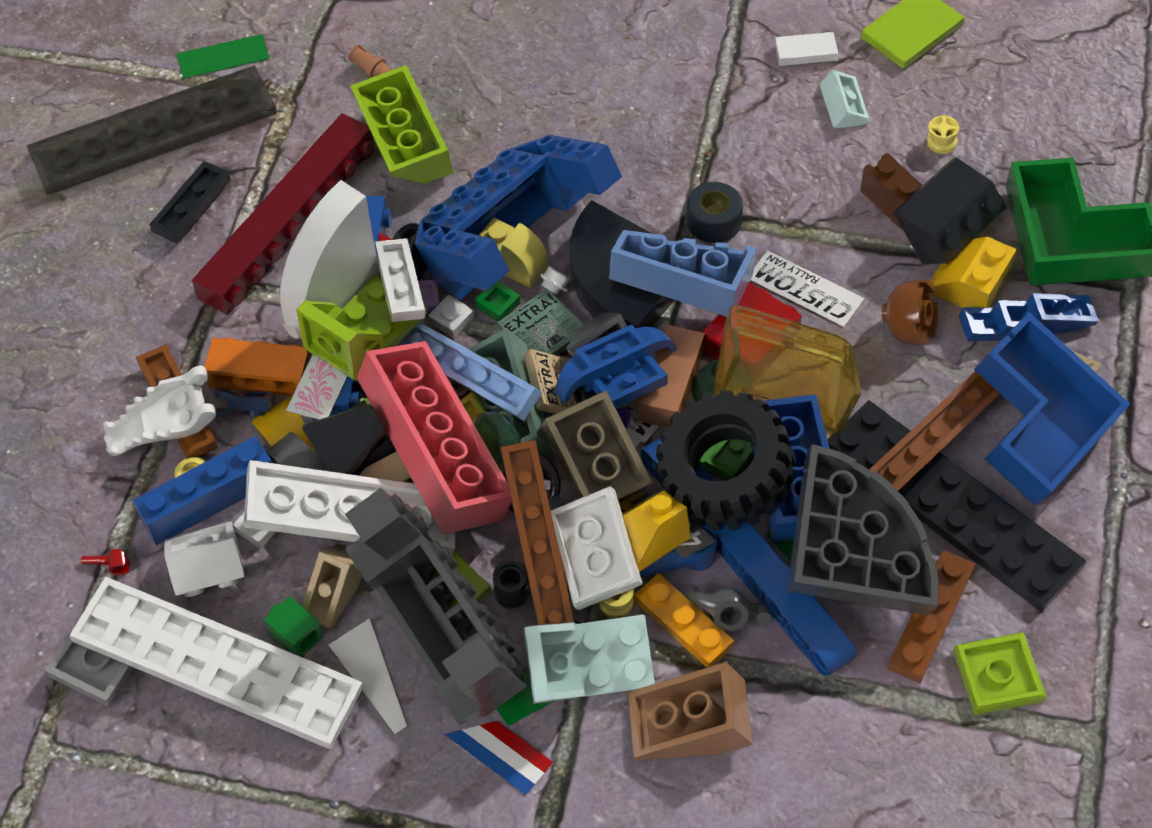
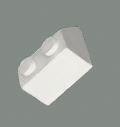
M232 521L165 539L164 557L175 596L184 594L185 597L196 596L203 593L206 587L218 585L220 588L229 587L237 584L240 578L245 577Z

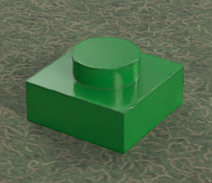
M499 281L487 291L484 290L475 299L476 308L497 322L509 315L521 304L520 295Z

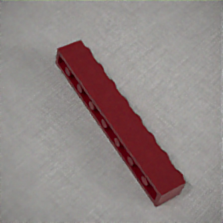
M343 113L337 117L192 279L198 300L226 315L235 306L242 303L246 293L254 284H258L262 280L268 268L274 262H277L281 258L283 251L292 241H295L305 221L323 197L340 180L345 182L347 178H351L359 164L372 154L375 143L368 125Z

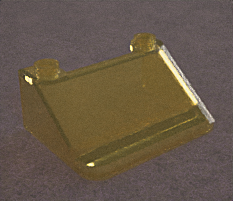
M733 305L729 308L714 382V396L720 395L721 390H732L734 396H738L739 392H745L766 400L816 394L825 432L841 434L861 396V388L851 344L839 335L740 305Z

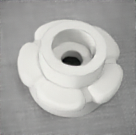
M548 266L545 273L540 274L541 278L544 279L541 285L555 294H558L560 290L568 291L566 286L570 278Z

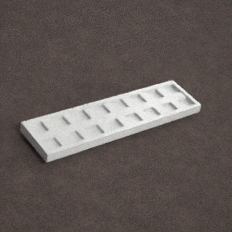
M106 576L70 634L71 641L330 750L363 689L361 681Z

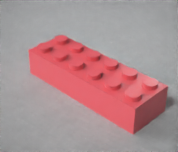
M423 341L366 351L357 379L441 533L444 535L503 521L512 502L508 483L427 342Z

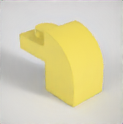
M493 218L479 234V236L494 239L509 269V272L504 276L530 289L540 278V274L544 273L548 268L547 252L543 243L529 228L521 223L514 228Z

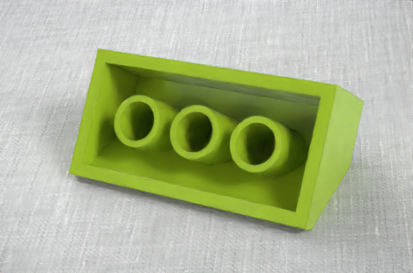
M407 65L350 85L391 176L426 184L453 174L448 148Z

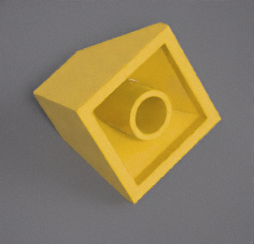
M664 490L643 500L622 514L639 572L691 538L687 507L675 500L674 497Z

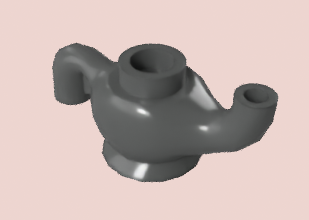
M696 585L688 588L690 599L696 605L706 610L713 617L715 624L722 630L736 631L741 629L747 623L749 615L756 616L760 624H768L771 621V613L765 605L751 603L743 593L737 590L722 589L707 595L701 593Z

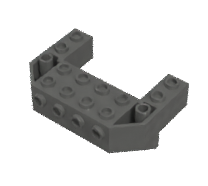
M380 488L345 513L360 536V539L345 550L365 581L377 590L438 684L435 687L458 724H464L489 715L528 686L523 677V674L526 673L519 660L514 655H511L515 651L514 646L504 633H500L494 625L492 626L496 622L495 618L484 604L481 605L473 597L477 594L475 588L465 576L462 577L457 571L458 563L447 549L444 550L437 540H432L427 533L430 528L418 512L415 513L407 503L404 504L396 493L390 496ZM438 571L440 575L432 579L433 574ZM456 598L458 604L451 608L450 603ZM475 626L478 632L473 633L470 637V629Z

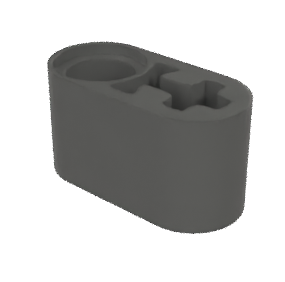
M289 432L266 450L274 464L329 471L322 459L293 432Z

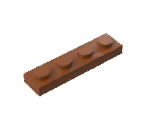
M166 344L136 357L149 387L158 386L161 380L182 375ZM208 425L197 433L176 439L186 459L199 457L218 448Z
M942 551L936 563L938 607L928 616L912 613L887 669L921 684L970 580L976 563L948 551Z

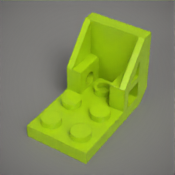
M377 275L342 309L332 302L305 300L296 309L304 349L354 381L358 380L357 376L366 351L397 346L422 320L391 322L382 279ZM424 305L425 315H426V314H427V309H426V306Z

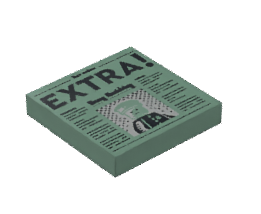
M545 289L497 322L499 331L505 328L509 329L527 344L528 351L533 349L556 356L567 350L566 348L576 331L584 325L548 289Z

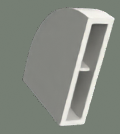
M342 180L323 197L305 221L291 247L283 270L280 286V304L285 322L284 328L296 339L299 337L302 339L296 309L305 300L332 302L342 309L375 275L380 277L366 196Z

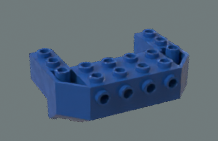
M551 134L500 152L496 160L487 167L479 169L474 174V178L465 185L455 188L448 199L443 203L433 206L429 210V214L420 220L415 246L433 279L454 298L461 300L475 287L487 291L509 272L494 239L479 236L493 218L514 228L519 223L528 228L551 208L568 211L588 193L601 195L617 182L622 175L608 145Z

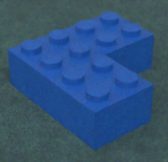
M1030 312L1017 323L974 369L1024 415L984 459L1035 506L1053 492L1130 405L1125 398Z

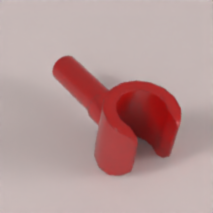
M113 549L108 555L81 557L82 564L109 565V572L114 575H124L130 570L129 559L125 557V553L120 549Z

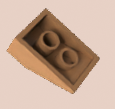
M727 662L628 692L633 755L636 760L720 755L753 745L745 680Z

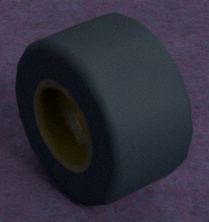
M707 182L691 191L687 199L686 219L687 226L694 236L709 243L729 240L738 233L742 225L743 199L736 189L721 182Z

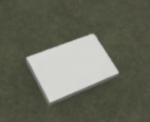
M609 486L551 511L561 562L574 608L580 610L643 585L615 489Z

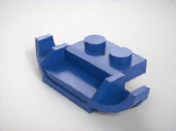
M632 324L576 349L575 355L565 364L558 377L555 393L565 403L570 400L572 393L580 386L586 392L594 390L596 394L607 390L616 409L668 384L667 373L655 361V351L667 348L672 353L677 350L676 344L659 329L653 327L634 328Z

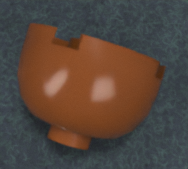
M913 280L904 282L893 290L889 296L888 303L883 304V322H887L890 332L899 341L913 345H930L931 342L928 340V336L935 338L938 325V302H932L930 293H936V288L932 281Z

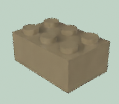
M607 390L543 421L541 425L542 431L577 500L611 486L615 489L619 502L646 489L652 484Z

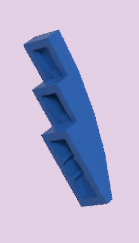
M1032 293L1027 301L998 300L993 308L964 307L959 313L967 341H1001L1028 312L1053 334L1094 326L1099 322L1089 295Z

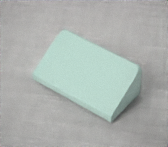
M831 70L820 83V88L832 126L834 128H845L868 124L870 122L856 77Z

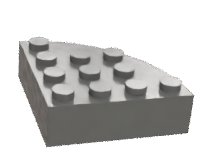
M812 444L804 458L787 592L927 616L938 607V575L935 559H932V554L926 541L928 538L923 525L907 500L888 480L877 472L872 473L863 465L856 463V459L839 451Z

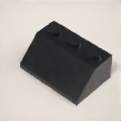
M952 158L893 213L921 263L939 264L948 263L1007 207L993 181L960 159Z

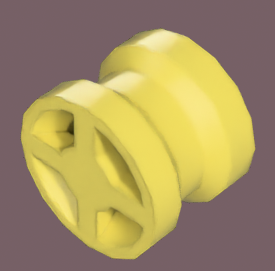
M945 115L933 118L928 126V147L939 154L953 152L958 142L959 123L954 118Z
M634 588L620 593V596L618 594L600 601L599 607L601 612L611 619L628 616L634 606Z

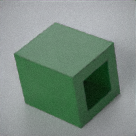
M290 596L282 603L274 605L264 619L268 635L286 651L303 657L324 637L319 620Z

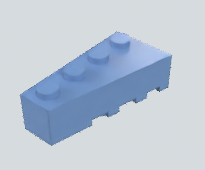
M623 230L611 251L609 279L732 318L753 276L757 247L745 246V250L729 249V244L716 242L714 247L695 244L696 239L683 238V240L668 241L665 235Z

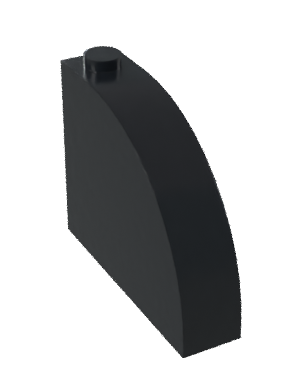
M591 200L576 220L570 239V270L574 290L584 308L594 318L602 312L620 313L627 326L632 324L634 328L653 327L675 300L609 279L611 251L622 231L650 232Z

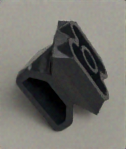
M365 400L345 412L315 420L302 426L303 431L329 472L359 476L369 465L397 452L384 427Z

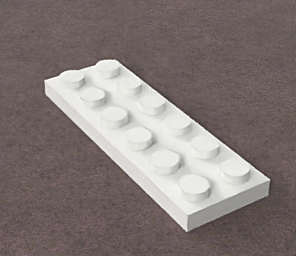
M253 460L249 461L246 479L245 528L355 542L360 539V536L345 513L382 488L390 496L396 493L404 504L407 503L415 513L418 512L430 528L427 533L433 541L437 540L443 549H447L451 555L455 550V532L444 535L441 533L415 484Z

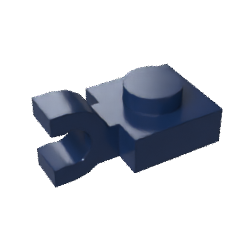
M223 388L215 390V398H224L228 402L227 408L220 407L215 410V417H226L235 409L246 411V415L262 416L276 405V392H232Z

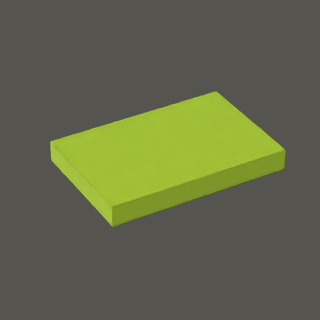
M902 0L861 30L860 38L902 69H905L964 25L965 17L941 0Z

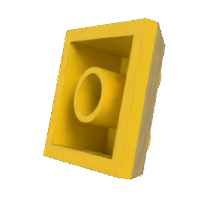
M990 237L973 239L948 263L940 264L930 280L936 288V293L930 294L962 308H990L1011 273L1017 249Z

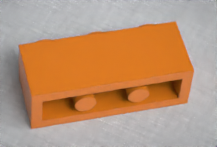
M230 337L225 339L212 338L204 366L207 371V383L209 388L212 389L223 388L241 392L267 391L276 392V395L293 397L311 359V355L308 350L297 344L281 345L271 344L266 341H242Z

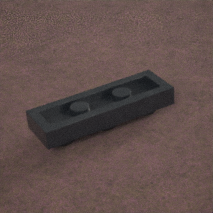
M203 161L149 224L151 231L177 244L231 180L229 172Z

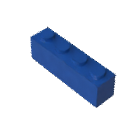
M256 436L133 500L140 520L155 545L183 532L246 497L249 461L272 463Z

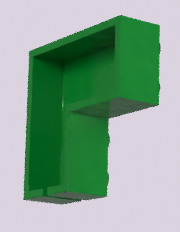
M1074 158L1011 162L1006 190L1029 286L1152 277L1151 202L1087 207Z

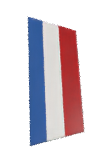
M498 721L444 734L525 795L553 763V761Z

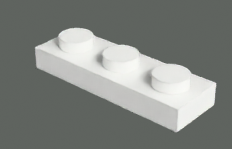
M408 240L376 241V257L391 322L424 319L425 308Z

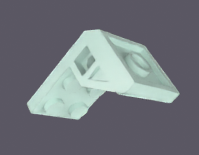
M645 614L581 624L563 623L524 627L523 633L533 704L629 691L655 684Z

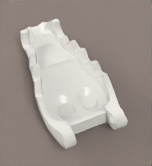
M196 366L184 375L159 381L158 386L146 389L147 395L145 397H135L134 404L127 405L125 407L127 413L121 415L117 421L104 422V440L107 445V452L114 457L119 456L136 446L184 438L199 432L215 418L216 412L214 405L204 403L201 386L208 379L206 368Z

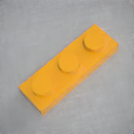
M659 573L634 594V602L707 668L714 666L734 647V640L720 629Z

